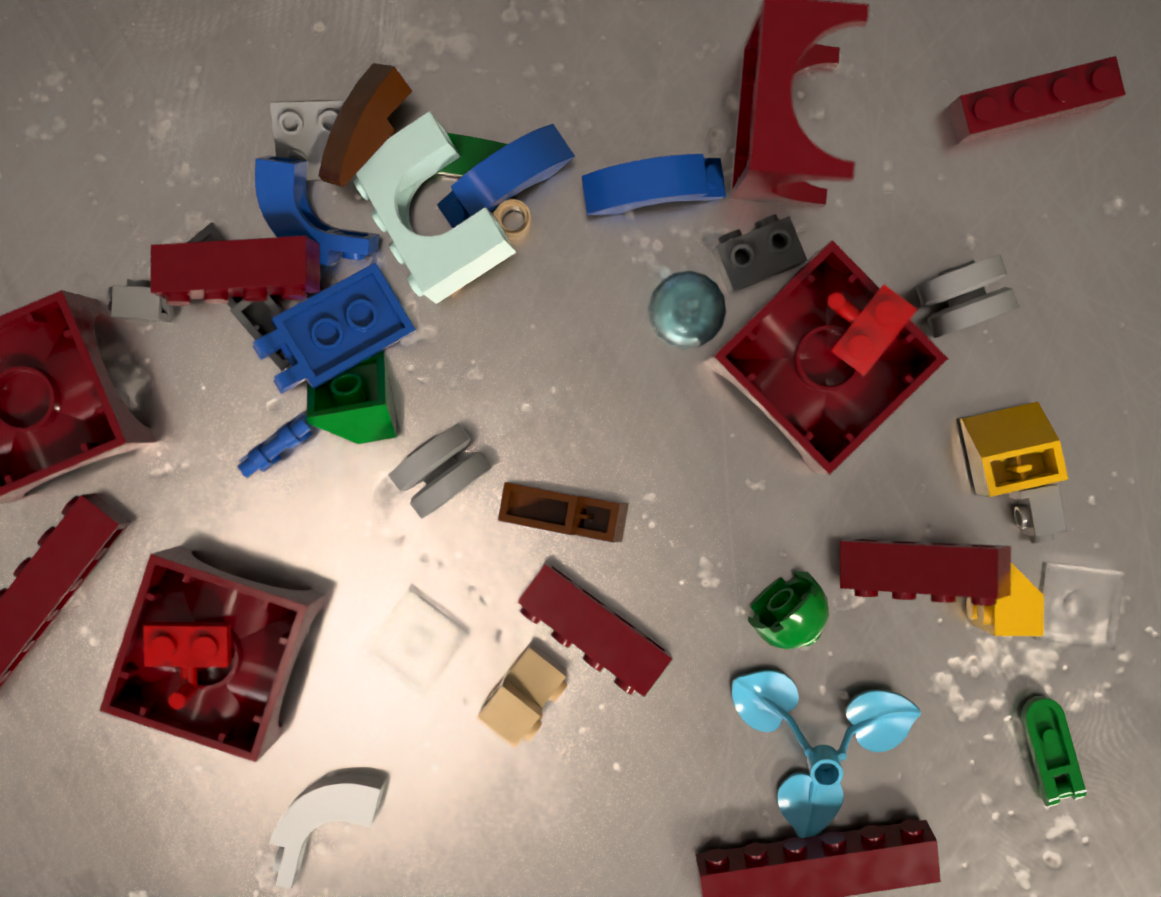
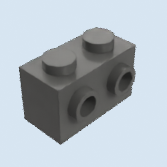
M774 214L754 223L756 226L754 231L742 235L741 230L738 229L718 238L720 244L715 246L712 253L729 294L798 267L807 261L790 216L779 220L777 214Z

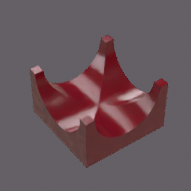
M762 0L744 43L731 199L824 207L827 200V189L811 185L805 181L851 182L854 179L855 161L840 159L828 154L815 145L802 130L792 104V81L797 76L813 69L836 67L839 63L840 47L816 43L838 30L850 27H864L868 22L869 4L828 0Z
M833 240L805 262L804 266L747 323L705 361L715 372L724 376L741 390L772 420L803 457V462L813 472L830 475L949 359L911 320L906 323L865 376L831 352L852 324L829 307L828 297L835 292L841 293L844 298L863 311L880 289Z
M60 290L0 316V504L16 502L28 497L27 491L79 467L157 443L152 429L140 423L127 408L105 368L97 345L94 328L96 316L103 314L97 299Z
M182 546L150 554L99 711L256 763L278 741L282 726L278 725L285 689L302 642L312 621L321 610L326 594L312 589L299 591L278 588L240 578L199 561L193 556L194 550ZM148 622L231 623L232 663L228 667H197L196 694L181 709H173L169 705L168 699L180 687V667H144L143 626Z

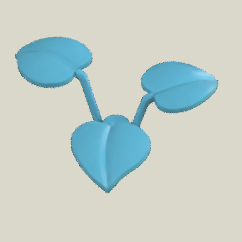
M760 670L737 676L732 683L734 705L741 718L750 727L762 732H773L784 719L804 749L810 775L804 772L790 775L781 783L777 793L778 806L782 815L800 838L816 836L829 825L839 812L844 797L840 784L843 779V769L840 761L847 758L846 751L852 735L856 734V739L863 748L873 752H885L893 749L906 738L913 723L921 715L918 706L901 694L880 689L864 691L855 696L846 707L847 718L853 726L846 729L840 748L835 750L832 746L824 744L811 747L794 718L788 713L797 706L799 700L796 684L788 675L777 670Z

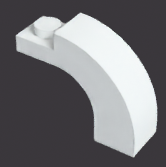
M340 774L320 780L304 790L282 815L270 839L269 844L281 846L277 851L273 864V871L279 872L275 886L287 889L293 887L300 874L309 834L318 826L332 821H345L371 828L378 814L386 779L365 774Z

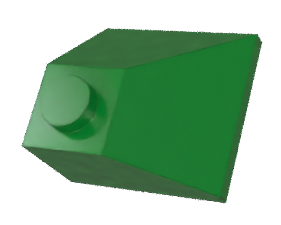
M381 351L313 390L307 382L306 419L308 424L356 444L397 438L396 411L385 352Z

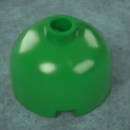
M793 572L796 578L785 582L782 577L775 580L754 600L751 609L755 614L753 618L748 616V622L769 645L790 650L810 646L820 638L829 617L828 598L821 586L808 572Z

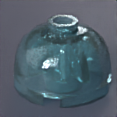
M690 270L675 272L661 280L652 292L648 306L649 323L657 337L669 346L682 349L699 348L713 340L723 327L727 312L725 297L717 283L705 274ZM683 302L688 303V305L682 306ZM693 302L697 305L696 309L692 307ZM689 310L692 314H687L684 311Z

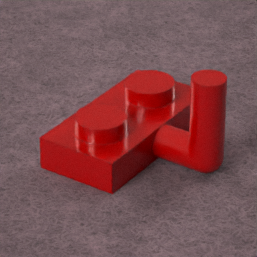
M884 284L863 311L844 298L841 293H832L828 297L829 307L852 325L831 352L865 376L918 309Z
M148 622L143 626L144 667H180V687L168 699V703L173 709H181L196 694L197 667H228L232 663L231 623Z

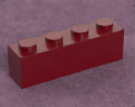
M1113 56L961 95L947 108L956 144L958 145L1106 107L1125 96L1126 93L1117 57Z
M307 236L151 245L150 293L166 299V304L187 306L191 304V299H204L206 303L224 304L229 302V297L241 296L244 301L262 302L267 301V295L281 294L283 299L301 300L306 298V293L320 292V245Z
M858 538L840 541V588L854 589V596L878 597V591L892 592V599L914 600L917 594L931 595L932 602L953 603L956 602L957 596L971 597V604L993 606L997 605V599L1011 595V546Z
M545 561L517 600V603L522 606L519 612L525 618L536 625L541 621L554 630L551 636L568 649L572 644L585 653L582 659L599 672L603 668L607 669L616 676L614 683L630 695H633L636 691L645 697L673 660L670 652L548 561Z

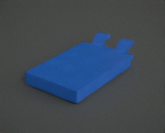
M373 263L271 318V322L276 330L255 340L252 347L260 360L267 358L279 349L285 355L291 368L277 374L273 380L279 392L283 394L304 380H307L313 390L413 334L416 329L377 264Z

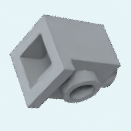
M127 279V286L113 285V287H109L107 306L111 310V317L130 321L171 322V305L166 304V299L150 293V281Z
M1046 484L1008 493L1010 498H1017L1018 506L1014 508L1015 520L1019 529L1023 530V534L1029 535L1030 543L1050 542L1055 540L1054 534L1067 532L1059 484Z

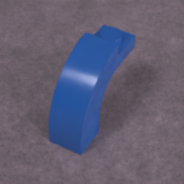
M554 124L541 127L504 146L468 171L451 186L452 191L437 206L451 227L454 228L485 207L492 213L505 200L510 199L536 183L551 178L572 160L575 155Z
M682 154L642 159L606 167L581 176L587 215H617L636 208L659 203L718 200L726 197L721 158H704L703 154Z
M271 155L256 158L255 189L258 204L266 223L276 237H309L320 245V264L327 266L339 260L340 252H342L341 257L364 260L366 255L378 250L379 234L336 228L325 223L315 214L309 204L306 193L307 160Z

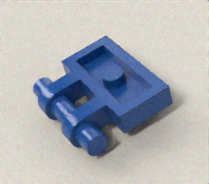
M306 410L285 423L274 434L255 446L239 460L241 463L237 467L246 478L250 477L257 470L265 472L282 459L280 453L287 447L290 449L296 448L313 435L311 432V426L313 425L308 424Z

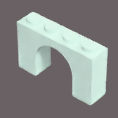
M429 111L390 137L356 173L358 178L353 182L361 196L366 201L371 200L375 208L371 215L378 227L383 232L388 231L393 242L389 244V248L400 264L405 263L411 273L407 276V280L414 292L419 297L425 295L437 304L516 253V250L497 218L486 207L441 235L421 236L413 231L409 218V209L416 190L428 178L461 157L444 126Z

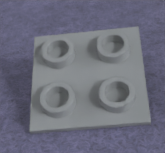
M345 100L269 102L276 156L307 160L306 180H321L318 174L323 152L332 126ZM355 174L352 179H357V175Z

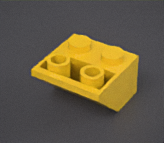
M1039 402L960 419L976 495L993 497L1069 480L1060 439Z
M1012 562L1010 596L997 599V605L993 606L971 604V597H967L966 612L968 619L972 620V625L994 636H1044V595Z

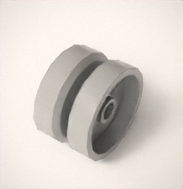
M1001 254L977 263L974 260L938 273L939 277L915 286L921 305L931 306L947 300L950 306L932 313L927 319L933 338L976 325L1020 307L1013 288L1003 287L989 293L985 290L984 286L1002 280L1007 274Z
M459 423L422 443L406 456V460L388 474L400 491H408L422 481L426 483V486L417 492L410 501V505L421 520L440 508L492 468L481 452H472L459 462L454 459V457L469 446L471 440Z

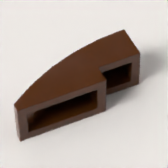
M373 63L358 80L343 103L323 152L318 174L323 182L344 187L395 132L387 118L412 92L395 66Z
M504 482L498 521L608 542H622L629 503Z

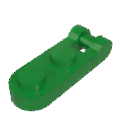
M1035 696L1029 699L1023 706L1021 717L1039 780V791L1046 807L1060 804V800L1071 797L1073 800L1086 797V788L1066 716L1061 705L1045 696ZM1065 774V781L1056 784L1054 777Z

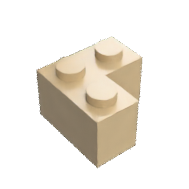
M530 641L484 699L477 718L514 748L517 747L522 739L529 742L542 726L541 719L543 714L541 710L548 699L554 703L566 689L568 684L563 680L566 678L567 670Z

